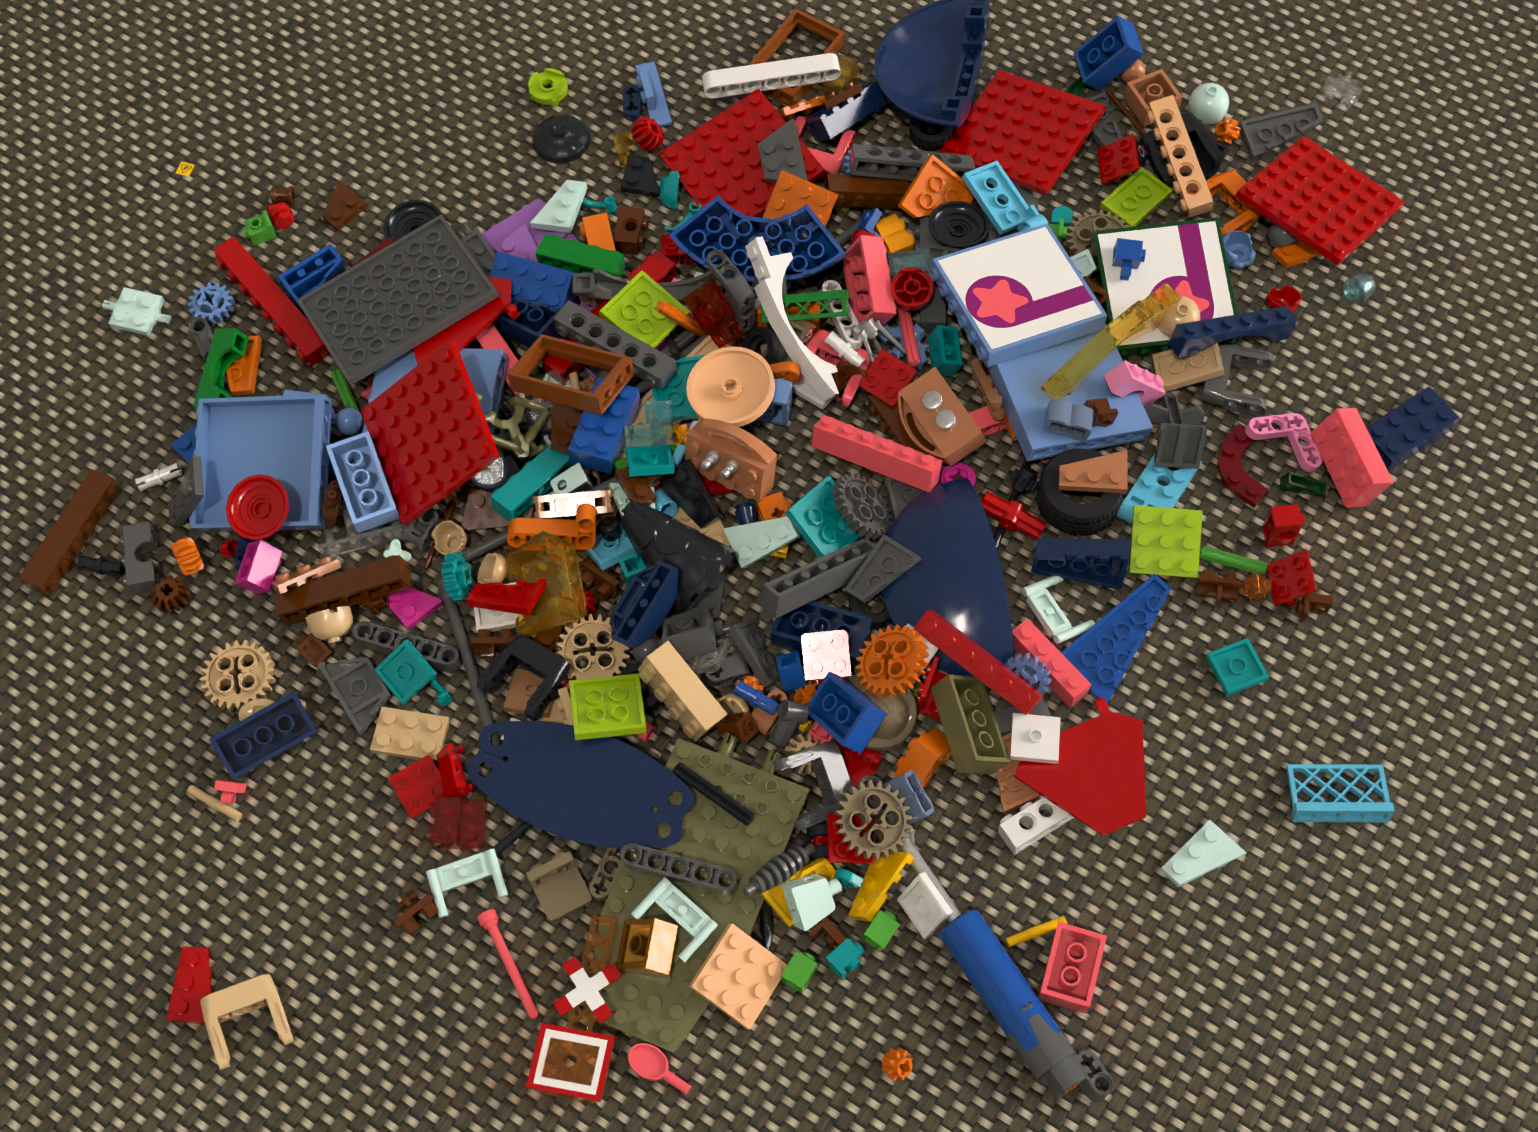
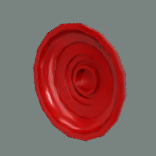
M261 474L246 477L237 483L229 494L226 504L227 521L233 531L243 538L253 540L267 538L278 531L286 520L289 509L288 495L282 484L271 476Z

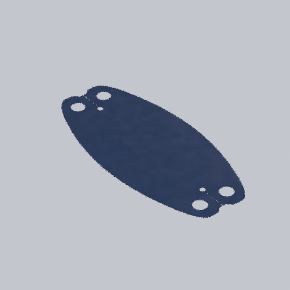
M505 721L487 725L482 729L478 739L480 748L478 753L471 757L466 769L467 773L482 792L518 818L556 836L601 847L622 849L625 845L631 843L656 849L669 847L679 842L683 832L681 818H683L684 814L690 812L694 796L681 779L640 750L613 737L575 740L573 725L554 722ZM494 732H500L504 736V741L500 746H493L490 743V736ZM504 756L508 757L507 762H503L502 758ZM483 762H488L492 766V772L486 777H482L478 773V767ZM673 791H678L682 794L683 799L678 806H672L668 803V796ZM656 806L659 811L652 812L651 808ZM663 822L671 827V833L665 838L659 837L656 833L657 826Z

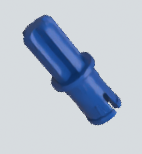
M741 680L733 691V694L750 702V706L755 705L770 715L775 714L779 707L777 702L762 694V690L759 689L757 691Z

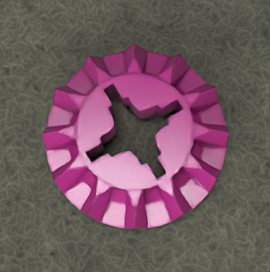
M955 463L951 467L947 465L941 473V484L956 479L958 473H960L961 479L968 478L972 486L976 482V475L973 469L964 463Z

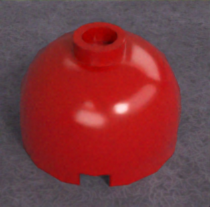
M907 267L901 269L892 279L891 293L898 307L906 311H916L929 303L933 295L934 284L930 275H927L922 269Z

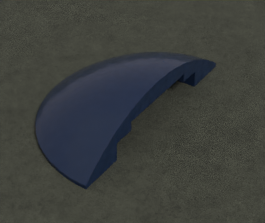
M938 0L916 9L898 21L882 39L874 61L876 81L884 96L898 109L919 120L943 126H962L970 112L977 89L986 40L990 0Z
M968 478L939 484L933 487L930 492L925 491L912 500L896 517L886 535L920 556L922 560L881 591L885 608L893 625L896 626L898 624L901 628L907 624L915 627L927 610H934L1005 664L1011 656L1015 658L1013 633L1005 581L989 521L982 503ZM940 649L937 650L930 660L933 663L935 656L940 657L938 669L947 674L975 677Z

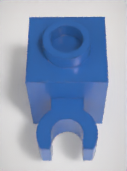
M1117 238L1113 249L1112 266L1121 267L1120 280L1128 281L1129 276H1131V269H1138L1140 263L1144 262L1146 249H1142L1143 241Z
M792 650V653H781L779 656H776L784 692L805 687L807 683L799 651Z

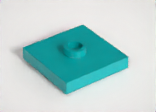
M670 445L625 448L629 477L674 474V463Z
M1248 638L1205 655L1226 696L1258 685L1269 679Z
M409 639L404 640L374 669L402 705L412 699L437 675Z

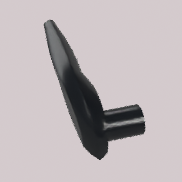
M764 903L761 906L759 927L763 939V947L768 950L774 931V919L769 904Z

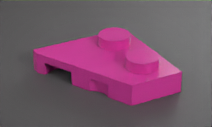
M413 588L387 595V607L408 631L443 605L440 598Z

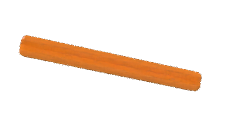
M659 301L657 303L658 307L656 310L658 313L695 335L701 337L711 330L666 301Z

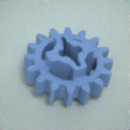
M208 282L207 287L201 284L200 290L194 289L195 295L188 297L190 302L187 305L192 317H203L207 322L211 321L212 325H215L216 320L222 323L224 316L230 317L228 311H234L232 305L235 304L232 292L227 289L226 285L221 287L219 282H216L214 286Z
M1018 653L1015 658L1011 656L1004 665L1011 670L1016 667L1015 673L1034 688H1036L1037 681H1040L1037 690L1042 694L1047 693L1050 688L1048 685L1051 683L1052 678L1047 677L1051 670L1043 668L1046 662L1039 663V656H1035L1034 659L1030 658V653H1027L1024 658L1021 653Z

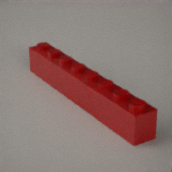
M234 236L213 249L217 257L214 260L220 269L225 268L227 270L226 274L232 282L236 281L238 283L237 287L244 296L246 294L249 295V301L254 308L257 309L259 307L262 310L260 313L267 322L271 321L273 323L272 327L278 335L283 334L286 344L290 349L294 347L297 350L295 353L302 362L306 361L312 367L330 355V352L308 319Z
M656 250L652 255L647 256L643 264L634 269L627 279L632 280L642 270L656 283L671 282L677 276L676 263ZM603 299L601 304L590 312L602 318L599 312L610 300ZM567 336L561 338L563 340L574 342V340L570 339ZM548 354L542 360L544 372L561 385H564L570 379V373L577 372L585 365Z

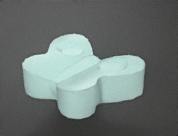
M392 539L389 549L383 552L386 558L392 555H400L405 561H409L412 557L408 551L401 549L398 539Z

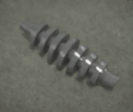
M810 843L804 848L796 846L770 859L756 874L749 878L750 884L742 888L744 895L748 897L754 892L762 894L766 890L781 885L782 881L784 883L788 881L790 877L795 875L797 871L809 862V856L816 851L814 845Z

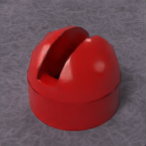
M235 540L223 542L220 546L221 555L225 558L235 557L238 542Z

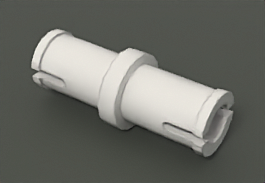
M831 332L824 341L839 353L838 356L840 358H845L850 364L860 368L866 360L851 348L852 345L850 343L844 342L835 332Z
M176 462L160 470L158 468L154 469L153 473L136 478L135 481L136 484L144 483L137 486L142 492L158 484L160 486L164 485L166 481L182 476V470L174 471L180 468Z

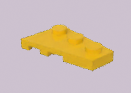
M823 857L802 867L788 881L811 874H818L825 877L828 882L834 879L836 870ZM781 885L760 894L783 923L791 927L793 921Z

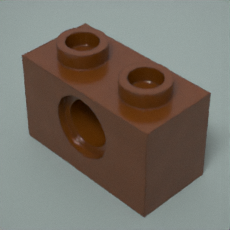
M620 207L613 235L615 250L619 253L639 255L640 247H644L645 235L643 233L644 230H648L649 219L645 217L644 209Z

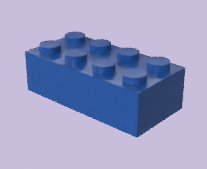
M497 251L489 277L511 279V296L514 300L526 299L530 300L532 304H549L550 308L555 309L557 307L563 308L568 300L573 303L575 302L576 295L572 293L574 272Z
M597 378L591 393L597 389L604 379ZM625 385L602 415L583 411L568 448L571 464L580 463L582 467L612 475L615 461L619 458L640 405L639 388Z

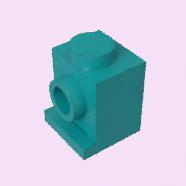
M847 938L826 957V964L844 981L847 977V971L852 972L860 965L861 955L865 951L857 941L852 942Z

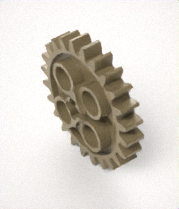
M1092 209L1091 215L1084 211L1083 217L1077 215L1076 221L1072 220L1067 228L1066 248H1069V255H1076L1088 249L1093 259L1090 244L1093 231L1128 228L1130 225H1124L1125 219L1118 220L1119 214L1112 217L1111 211L1104 214L1103 210L1100 209L1099 214H1096L1094 209Z
M869 780L865 787L863 782L857 784V789L854 786L849 788L850 794L845 792L841 795L845 802H837L841 810L835 811L834 814L839 816L840 819L833 822V824L840 825L841 829L835 833L843 834L844 837L840 843H849L847 851L855 848L856 857L860 856L863 852L864 860L869 859L871 854L874 861L880 858V854L884 859L888 858L889 852L892 854L897 853L896 846L899 848L904 847L901 839H908L910 837L905 833V830L912 829L911 825L906 824V821L912 819V816L905 814L910 809V806L903 807L902 803L906 798H897L899 790L890 792L891 784L882 788V781H878L874 787L872 780ZM868 797L875 800V809H871L867 805ZM883 804H886L885 810L874 820L876 824L869 826L864 835L860 837L859 833L871 822V816L877 814ZM886 813H889L893 816V825H889L886 822ZM853 815H856L860 818V827H856L853 825ZM872 831L876 832L879 836L877 844L870 839Z

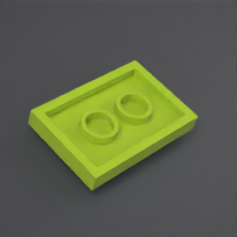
M1141 167L1101 202L1100 208L1105 212L1111 211L1112 217L1119 214L1118 220L1125 219L1124 225L1136 227L1172 195L1173 190Z

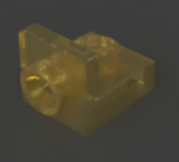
M631 131L612 135L614 149L620 166L627 165V156H630L628 148L634 146Z

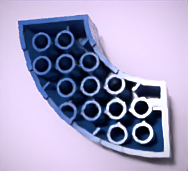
M718 195L669 234L686 254L707 269L708 254L714 250L722 251L741 274L746 277V281L749 283H753L756 276L752 263L747 256L745 246L757 237L763 236L770 256L791 252L793 259L785 271L786 282L818 274L847 256L807 204L793 213L780 218H758L741 214L725 203ZM720 258L711 260V263L715 265L723 262ZM733 273L724 274L725 277H735Z

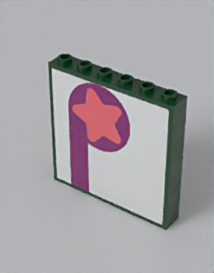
M1218 217L1093 231L1090 244L1093 261L1097 268L1095 271L1097 282L1107 292V297L1101 306L1107 314L1105 323L1122 359L1128 358L1130 355L1144 357L1151 353L1172 349L1168 343L1170 338L1163 332L1161 333L1156 324V314L1161 304L1170 297L1186 296L1192 299L1200 310V320L1237 314ZM1117 238L1143 241L1142 249H1146L1144 262L1140 263L1138 269H1131V276H1129L1128 281L1120 280L1121 267L1112 266L1113 249ZM1240 337L1218 342V345H1235Z

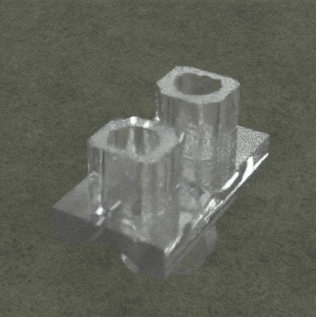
M1350 71L1346 76L1338 74L1337 78L1328 75L1324 85L1323 98L1333 100L1336 93L1343 95L1340 104L1350 108L1355 101L1359 100L1362 88L1356 86L1358 81L1351 79L1353 73Z

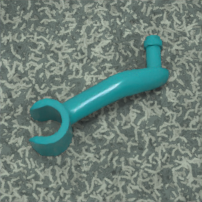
M612 196L606 197L604 202L590 201L584 198L581 204L592 208H604L610 213L616 210L615 199Z
M690 203L689 213L675 227L665 226L664 230L674 231L701 209V204H699L698 209H693V205Z
M435 678L428 682L439 692L435 697L441 706L444 707L453 700L448 694L447 688L444 689Z

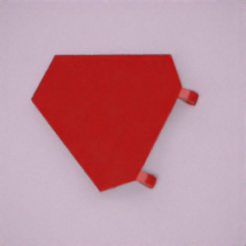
M487 276L497 290L499 297L414 347L413 352L417 364L419 365L449 340L456 342L460 352L504 311L514 320L520 316L516 305L510 303L511 279Z
M1100 697L1095 700V709L1100 716L1060 732L1058 764L1020 760L1015 778L1101 836H1104L1145 818L1146 794L1143 720L1110 711L1106 700Z

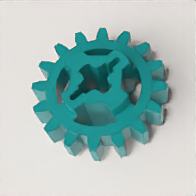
M461 552L447 553V556H444L445 562H442L443 568L441 569L445 591H449V598H452L453 601L466 600L473 584L471 567L468 562H465V555L462 556Z

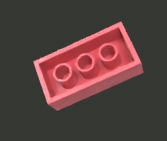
M860 235L845 251L847 256L842 259L847 290H849V304L858 323L873 317L874 321L879 320L882 326H884L897 314V306L891 293L890 268L887 263L886 247L884 246L883 237Z
M1357 408L1335 409L1310 433L1346 508L1366 507L1394 483Z

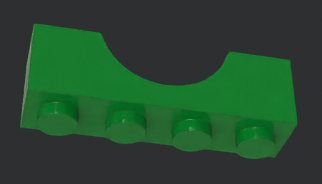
M215 328L193 404L194 408H197L199 405V399L232 398L224 388V376L229 366L244 356L249 337L236 328Z

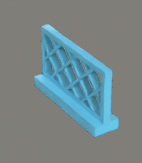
M1287 764L1286 766L1293 809L1291 812L1292 822L1389 823L1395 811L1393 802H1390L1383 765ZM1293 772H1302L1308 778L1301 783L1294 778ZM1319 772H1326L1332 777L1327 784L1316 776ZM1343 772H1350L1356 778L1350 784L1340 775ZM1367 772H1377L1379 780L1374 784L1364 775ZM1311 780L1322 787L1317 794L1306 787ZM1335 780L1346 787L1341 794L1330 787ZM1359 780L1370 787L1365 794L1354 787ZM1302 790L1312 799L1309 802H1298L1297 794ZM1326 790L1336 799L1333 802H1326L1319 796ZM1350 790L1360 799L1357 802H1350L1344 795ZM1374 790L1382 797L1383 802H1374L1368 796Z

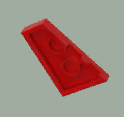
M546 578L538 579L536 583H526V580L517 581V584L504 585L503 582L476 584L466 598V602L470 607L529 616L548 584Z

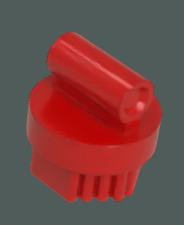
M285 202L267 206L271 222L280 230L289 228L295 220L293 212Z

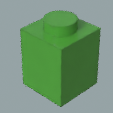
M879 910L859 938L880 952L886 947L900 924L896 922V917L885 910L884 912Z
M796 951L781 975V982L803 994L818 970V963L815 962L816 959L807 952L801 954Z

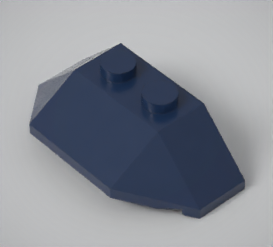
M658 560L654 563L655 565L647 567L633 577L611 613V639L628 648H632L653 638L677 599L678 569Z

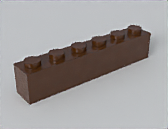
M93 469L90 470L19 576V579L27 588L48 597L57 589L59 581L65 572L70 569L72 561L82 551L88 537L94 533L96 525L107 513L111 502L117 498L121 488L114 478Z
M392 555L380 561L369 562L366 565L349 568L337 574H329L317 580L306 581L305 584L300 586L286 587V592L282 594L276 592V616L289 625L306 620L305 617L322 610H337V607L353 606L410 589L409 564L400 555Z

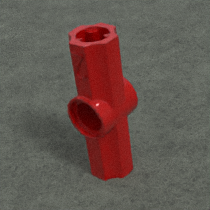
M986 491L981 499L985 513L998 519L999 524L1005 529L1018 530L1037 540L1046 526L1045 521L1026 512L1025 507L1019 502L1006 501L989 491Z

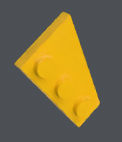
M889 852V857L884 859L880 854V858L869 865L848 916L854 920L871 922L887 899V890L893 882L898 883L902 877L899 874L906 863L910 865L915 857L904 852H897L895 854Z

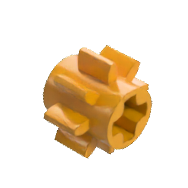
M686 423L672 425V431L667 432V443L674 442L676 447L678 444L686 447L687 433L691 429L687 427Z

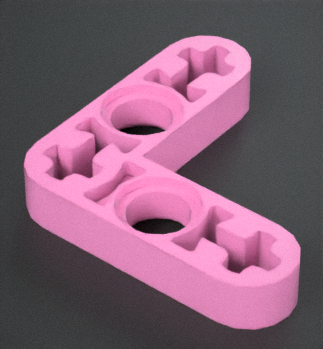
M1298 413L1256 417L1251 419L1245 427V433L1253 440L1288 437L1300 467L1306 472H1315L1322 464V457L1310 435L1309 426L1305 418ZM1271 423L1278 424L1281 430H1275ZM1298 439L1306 441L1307 447L1302 446Z

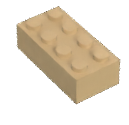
M669 641L648 655L638 668L642 681L646 684L649 683L654 690L655 697L660 702L666 704L671 717L682 724L684 733L689 738H693L695 742L712 730L727 715L725 710Z

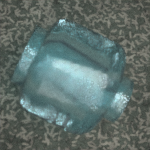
M1364 272L1356 273L1343 284L1344 296L1353 303H1360L1370 298L1376 289L1374 279Z

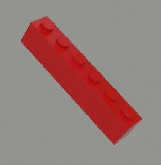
M927 610L914 627L915 631L1023 714H1030L1044 696V694L934 610Z

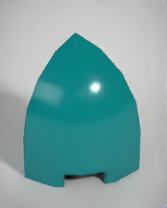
M671 171L669 176H662L659 187V197L662 203L676 210L678 208L680 189L679 171Z

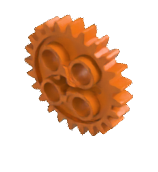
M896 624L894 630L890 626H887L886 632L879 629L877 637L871 634L872 641H864L867 646L866 649H859L863 656L856 658L860 663L855 667L859 671L856 676L861 680L860 684L871 694L874 693L877 697L882 695L886 699H888L890 694L896 698L898 691L905 694L907 686L913 689L912 682H920L917 676L918 674H925L926 672L922 669V666L928 665V662L924 659L929 656L925 651L928 647L923 642L924 639L914 629L910 630L907 626L901 628L898 624Z

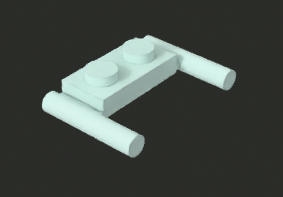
M1051 576L1022 588V594L1027 597L1026 602L1050 637L1054 638L1055 643L1059 644L1086 632L1095 625V622L1089 620L1075 627L1071 626V623L1046 589L1062 582L1063 578Z
M489 849L485 852L426 871L439 918L448 916L442 892L470 884L491 875L493 876L499 898L508 895L495 849Z
M665 877L631 913L635 919H640L655 902L694 937L678 955L684 963L718 927L714 920Z

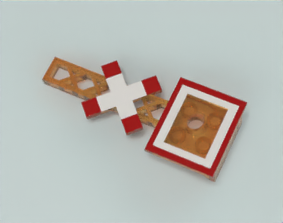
M592 915L581 964L576 956L562 964L576 987L553 1003L561 1017L569 1013L566 1027L541 1023L526 1088L534 1089L538 1094L596 1105L602 1100L615 1036L594 1033L592 1030L595 1017L601 1024L613 1016L601 997V991L622 977L614 963L607 967L617 925L616 919ZM596 925L610 926L608 933L599 939L595 933ZM600 947L603 951V957L593 963L589 956L590 952ZM594 970L596 975L589 978L587 974ZM586 1002L589 1008L582 1012L579 1005ZM582 1019L587 1026L586 1031L572 1029L573 1025ZM569 1055H574L577 1057L576 1064L571 1067L565 1066V1058Z

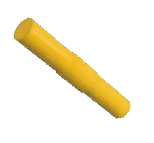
M1061 916L1005 938V942L1008 947H1012L1055 930L1058 922L1067 924L1066 918Z

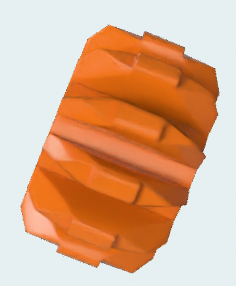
M182 538L172 544L171 549L182 574L185 576L193 575L204 568L203 561L192 538Z

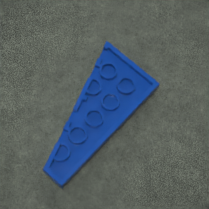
M1153 574L1062 652L1066 659L1091 683L1089 693L1096 699L1103 697L1107 704L1171 591V588L1156 574Z

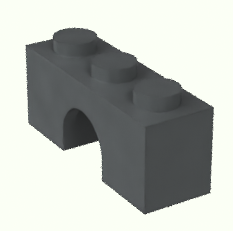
M149 521L123 526V535L120 536V541L125 553L122 555V563L124 568H126V574L123 575L124 585L134 595L154 590L153 583H160L159 569L152 560L141 562V559L149 552L158 551L156 530Z

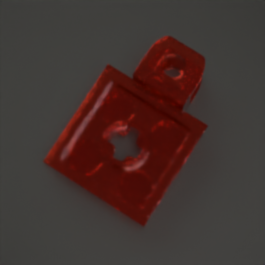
M714 278L683 298L705 335L709 334L719 348L742 335V330L734 318L736 313ZM730 328L734 330V334L730 332ZM719 334L724 337V341L720 339Z

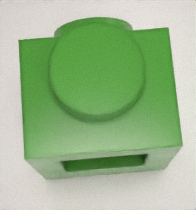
M266 210L262 211L263 214L244 221L245 227H242L246 239L251 238L254 246L277 238Z

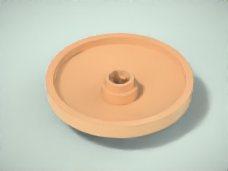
M725 347L708 353L695 364L689 374L686 390L691 408L700 419H716L740 427L755 421L768 409L774 397L775 381L769 364L761 355L747 348Z

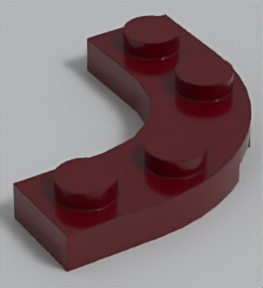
M1238 423L1220 447L1217 457L1219 476L1231 493L1255 509L1269 489L1251 478L1241 465L1243 453L1254 440L1247 436L1245 427Z

